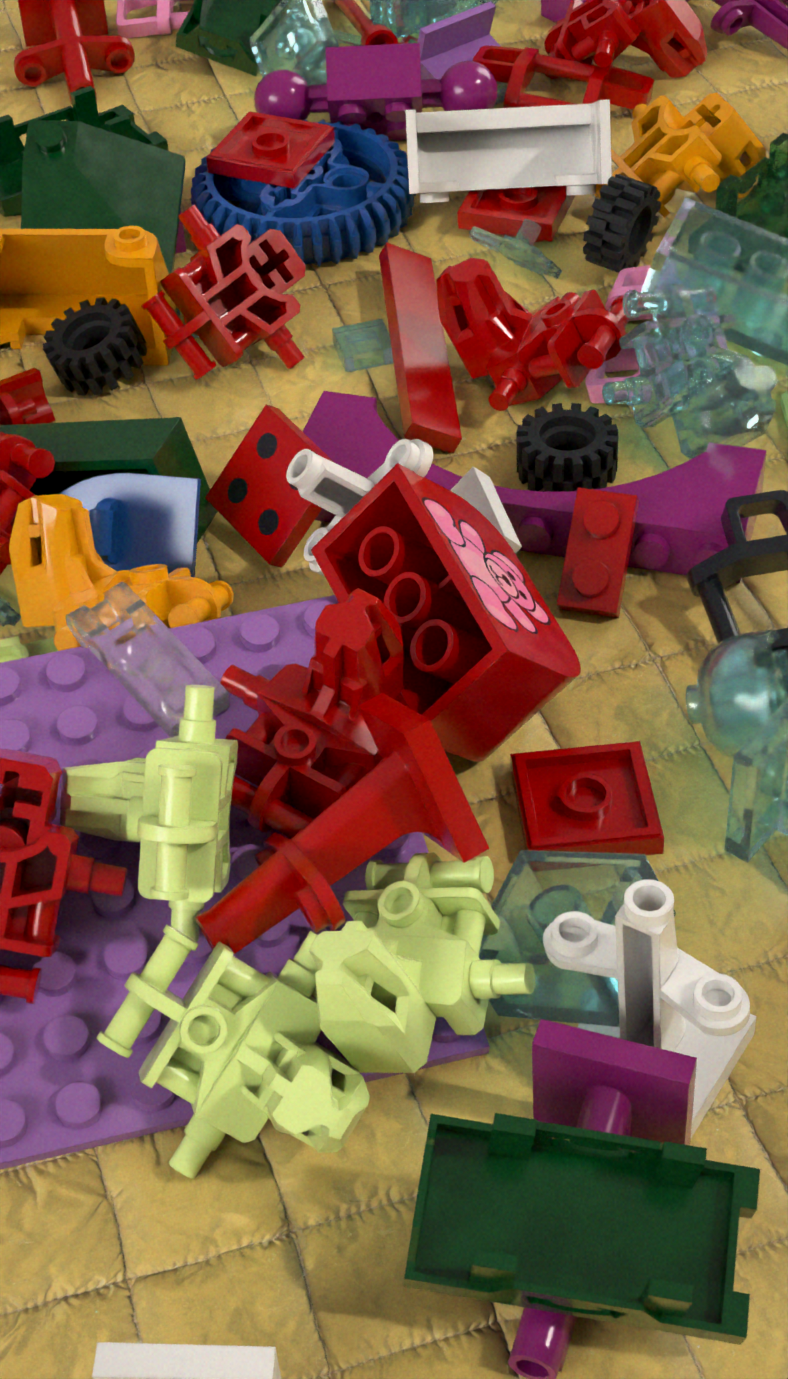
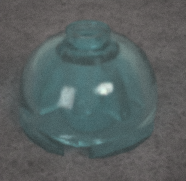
M776 630L748 632L724 639L712 647L701 662L698 669L697 684L688 685L686 689V707L690 722L692 724L701 723L710 744L722 755L738 761L766 762L788 759V740H782L783 723L788 722V658L785 650L772 651L771 645L780 638Z

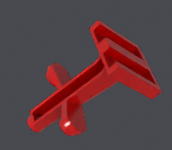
M17 0L26 47L35 46L19 52L14 59L15 75L21 83L32 87L39 86L44 81L64 73L70 103L72 104L71 92L76 91L80 87L91 86L95 89L91 69L120 74L128 71L134 64V48L127 38L123 36H102L109 35L104 0Z
M384 693L358 706L383 760L294 837L288 839L276 832L263 842L265 849L255 854L259 867L209 910L195 917L212 950L218 942H221L236 954L299 908L315 933L326 927L331 931L337 930L346 922V919L330 886L405 834L422 832L463 863L489 849L429 718Z

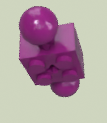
M420 43L326 47L327 84L309 85L296 72L284 69L275 70L264 76L258 83L254 94V106L257 113L303 121L308 118L310 113L329 112L331 123L335 124L338 121H342L345 126L359 124L361 130L371 128L375 130L376 135L383 134L392 140H407L406 110H416V113L422 112V108L442 107L444 111L492 109L497 99V84L489 69L474 61H462L454 64L447 69L441 79L421 80Z

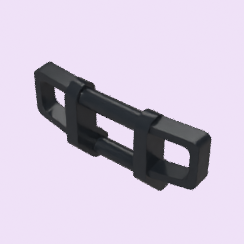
M776 490L733 497L727 500L721 515V523L728 547L695 565L688 571L686 578L693 595L701 598L723 656L719 666L725 681L731 685L748 682L775 667L788 693V628L769 631L745 644L724 591L725 588L736 583L740 578L788 570V492ZM774 514L780 519L787 535L747 541L740 518Z

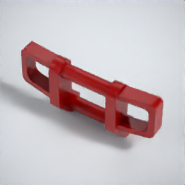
M486 45L478 50L472 60L488 68L496 82L508 83L503 108L577 104L524 93L535 72L587 82L588 85L582 104H592L599 100H610V104L632 110L639 104H646L648 106L654 86L653 78L615 67L612 63L608 67H599L598 65L539 54V49L530 47L521 49Z

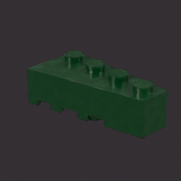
M181 417L0 425L1 432L20 435L32 441L37 448H44L50 451L54 456L55 466L53 471L47 477L37 478L29 489L37 496L60 494L65 489L81 481L114 473L201 479L197 544L218 512L205 498L210 488Z

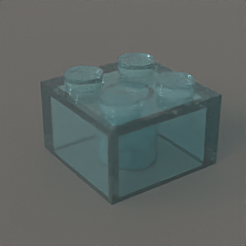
M520 850L491 905V908L500 920L499 931L495 935H483L479 958L480 960H499L501 964L531 963L535 971V988L532 994L501 995L500 998L489 999L498 1016L619 1027L618 979L561 969L555 966L545 953L543 935L549 924L559 915L571 911L585 913L596 921L615 926V915L624 904V895L627 888L640 880L650 879L659 881L645 854Z

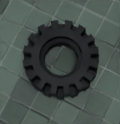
M616 174L615 177L611 176L608 179V184L603 185L600 189V199L595 198L592 205L594 208L593 215L588 216L586 222L589 225V230L584 232L583 241L587 242L583 247L586 261L618 273L622 269L637 267L640 264V256H645L647 252L646 245L648 241H652L654 233H651L653 226L657 225L659 219L656 213L660 210L661 202L658 199L661 195L656 186L620 174Z
M105 297L96 298L95 305L93 306L90 305L88 300L80 302L81 309L76 312L70 307L64 311L67 318L64 321L56 318L51 323L55 331H46L44 336L47 343L43 344V350L51 366L65 388L70 392L76 390L78 395L86 396L89 388L93 395L103 394V386L108 385L111 390L119 387L116 380L123 377L128 381L132 378L134 374L130 368L140 369L144 363L141 356L147 355L146 341L129 308L125 304L121 305L119 300L113 298L107 303Z
M562 403L552 404V412H548L544 407L535 410V417L527 414L522 419V425H518L517 473L519 472V480L522 484L528 483V490L539 491L543 488V492L577 491L578 487L586 489L606 488L607 482L613 483L616 478L619 438L617 425H612V418L607 414L599 417V409L590 406L586 412L581 411V404L577 403L571 404V410H563Z

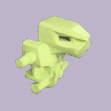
M185 685L184 717L180 718L179 736L156 741L155 748L148 752L146 758L63 768L60 825L111 840L141 842L138 877L139 893L148 899L168 900V907L172 909L171 927L197 942L199 941V925L195 917L200 915V911L204 909L205 902L211 899L214 892H222L229 880L231 859L229 850L230 807L237 765L238 743L237 740L215 738L216 720L213 719L215 687Z
M435 852L415 853L410 858L409 863L384 864L381 860H371L367 865L365 873L367 890L347 891L344 895L343 906L354 921H347L341 931H323L315 937L309 952L318 969L315 972L316 987L311 996L317 999L319 1028L359 1073H415L427 1063L436 1017H444L457 1035H476L484 1027L489 999L500 998L501 995L532 994L534 991L535 971L531 963L501 964L499 960H480L479 958L483 935L497 934L500 926L499 918L482 894L491 891L494 881L493 865L488 856H479L475 860H468L465 863L462 861H441V858Z
M166 924L163 929L165 935L141 974L131 973L124 985L129 990L128 995L105 1032L100 1031L96 1039L114 1052L129 1058L133 1052L131 1049L133 1043L154 1009L171 1018L139 1070L141 1083L150 1088L155 1083L161 1085L188 1101L194 1112L184 1129L186 1135L168 1164L181 1174L194 1179L211 1150H217L226 1134L243 1143L253 1141L269 1118L276 1130L296 1137L315 1148L318 1153L338 1152L343 1148L367 1108L370 1095L365 1080L358 1070L353 1068L345 1059L315 1042L321 1029L319 1028L317 1000L311 997V994L316 987L315 972L318 969L309 952V948L318 934L312 931L309 932L293 960L288 959L278 976L272 972H268L266 975L262 974L234 957V953L228 946L218 942L182 999L167 990L190 951H195L199 944Z

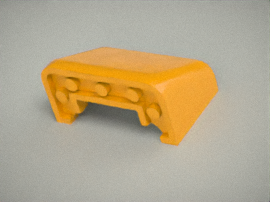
M124 226L119 229H0V345L10 342L11 349H21L26 335H45L46 331H55L51 323L56 318L64 321L67 318L64 311L70 307L76 312L81 309L80 302L88 300L90 305L93 306L95 305L96 298L105 297L107 303L113 298L119 300L121 305L125 304L129 308L146 341L147 355L142 356L143 365H169L173 348L168 349L163 340L167 336L147 309L143 310L141 307L142 304L163 290L165 299L180 318L179 309L160 283L163 278L169 275L155 235L139 226Z

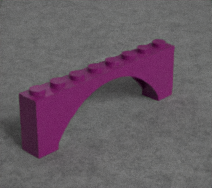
M329 391L322 392L303 430L336 464L366 478L385 463L389 450L399 441L377 414L376 398ZM709 442L707 450L702 454L660 474L631 483L594 489L638 496L639 506L628 567L687 575L688 571L695 565L727 548L728 543L721 523V515L728 499L733 497L762 493L766 450ZM432 463L425 478L451 490L462 476ZM494 485L522 546L519 551L565 557L577 491L540 492L510 489ZM322 508L315 520L331 522L336 515ZM757 516L740 518L747 541H751Z

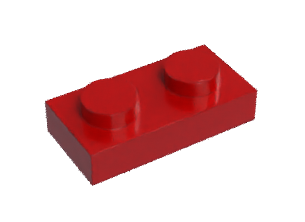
M577 488L557 599L559 609L619 618L639 506L637 495Z

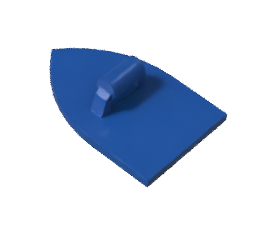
M114 473L81 481L60 493L80 500L83 508L89 511L94 547L104 564L116 571L131 570L151 564H166L168 574L177 568L188 567L191 577H195L201 479L137 473Z

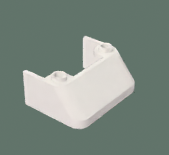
M599 100L592 104L416 113V110H406L409 194L419 193L420 203L448 202L449 191L566 186V195L596 194L595 184H608V179L612 176L610 100Z

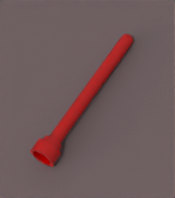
M333 0L362 36L361 46L399 44L395 34L385 25H375L355 0Z

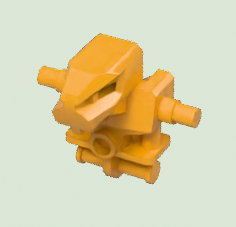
M717 92L707 95L685 117L682 116L665 95L658 96L649 106L646 104L637 105L633 109L632 117L634 120L631 122L634 144L620 157L611 148V160L618 167L612 173V176L615 177L616 174H620L656 186L661 195L658 199L661 202L658 212L664 218L670 214L664 205L673 198L676 189L697 193L700 188L705 192L717 190L723 197L733 193L737 198H743L754 193L758 181L761 178H765L769 172L765 147L737 111ZM595 184L596 194L593 195L600 199V189L603 185L607 184Z
M63 494L35 495L18 504L10 538L9 553L22 625L25 627L55 626L54 645L58 651L219 619L221 611L226 610L234 600V593L229 584L220 580L207 583L200 578L191 577L188 567L177 568L168 574L166 564H151L116 571L104 564L94 547L89 511L83 508L82 502L76 498Z

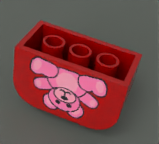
M399 463L311 549L339 603L346 602L350 593L359 588L379 598L396 618L401 628L403 641V689L395 700L431 720L444 751L471 761L482 762L486 760L581 672L579 659L571 643L513 549L500 532L485 516L462 497L425 477L419 476Z

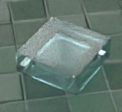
M382 319L332 328L333 345L345 372L393 363L390 334Z

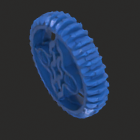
M322 119L320 122L314 123L334 127L335 143L295 189L208 173L207 160L204 157L201 159V165L195 168V177L192 178L191 205L195 204L208 224L212 223L220 236L236 224L246 228L251 235L250 243L269 229L279 230L305 265L316 264L320 267L321 263L330 261L339 264L340 259L346 257L357 259L359 252L372 253L375 245L383 246L388 242L389 237L398 236L399 229L407 226L408 217L412 216V207L414 206V196L416 194H409L407 154L399 149L398 143L389 141L386 135H376L374 129L361 130L359 124L345 126L342 121L334 124L326 123L325 119ZM226 200L239 202L240 208L230 204Z

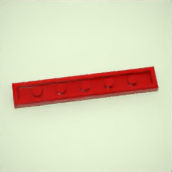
M386 242L379 255L403 435L406 439H420L433 448L454 453L462 440L444 330L439 318L432 260L429 257Z

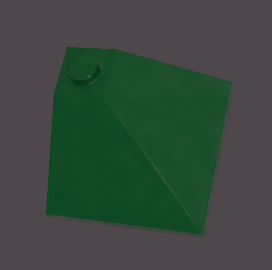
M29 120L22 166L21 229H119L124 226H139L153 233L157 238L170 274L174 271L179 227L178 216L181 209L186 164L185 156L79 121Z

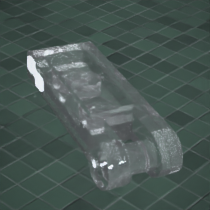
M120 582L105 591V600L89 608L86 605H82L66 615L67 625L78 643L86 649L89 648L169 737L179 736L180 718L184 717L185 685L215 687L213 717L229 707L228 691L126 583ZM117 622L120 623V625L116 626L115 628H113V629H111V630L108 629L110 626L114 625L115 623H117Z

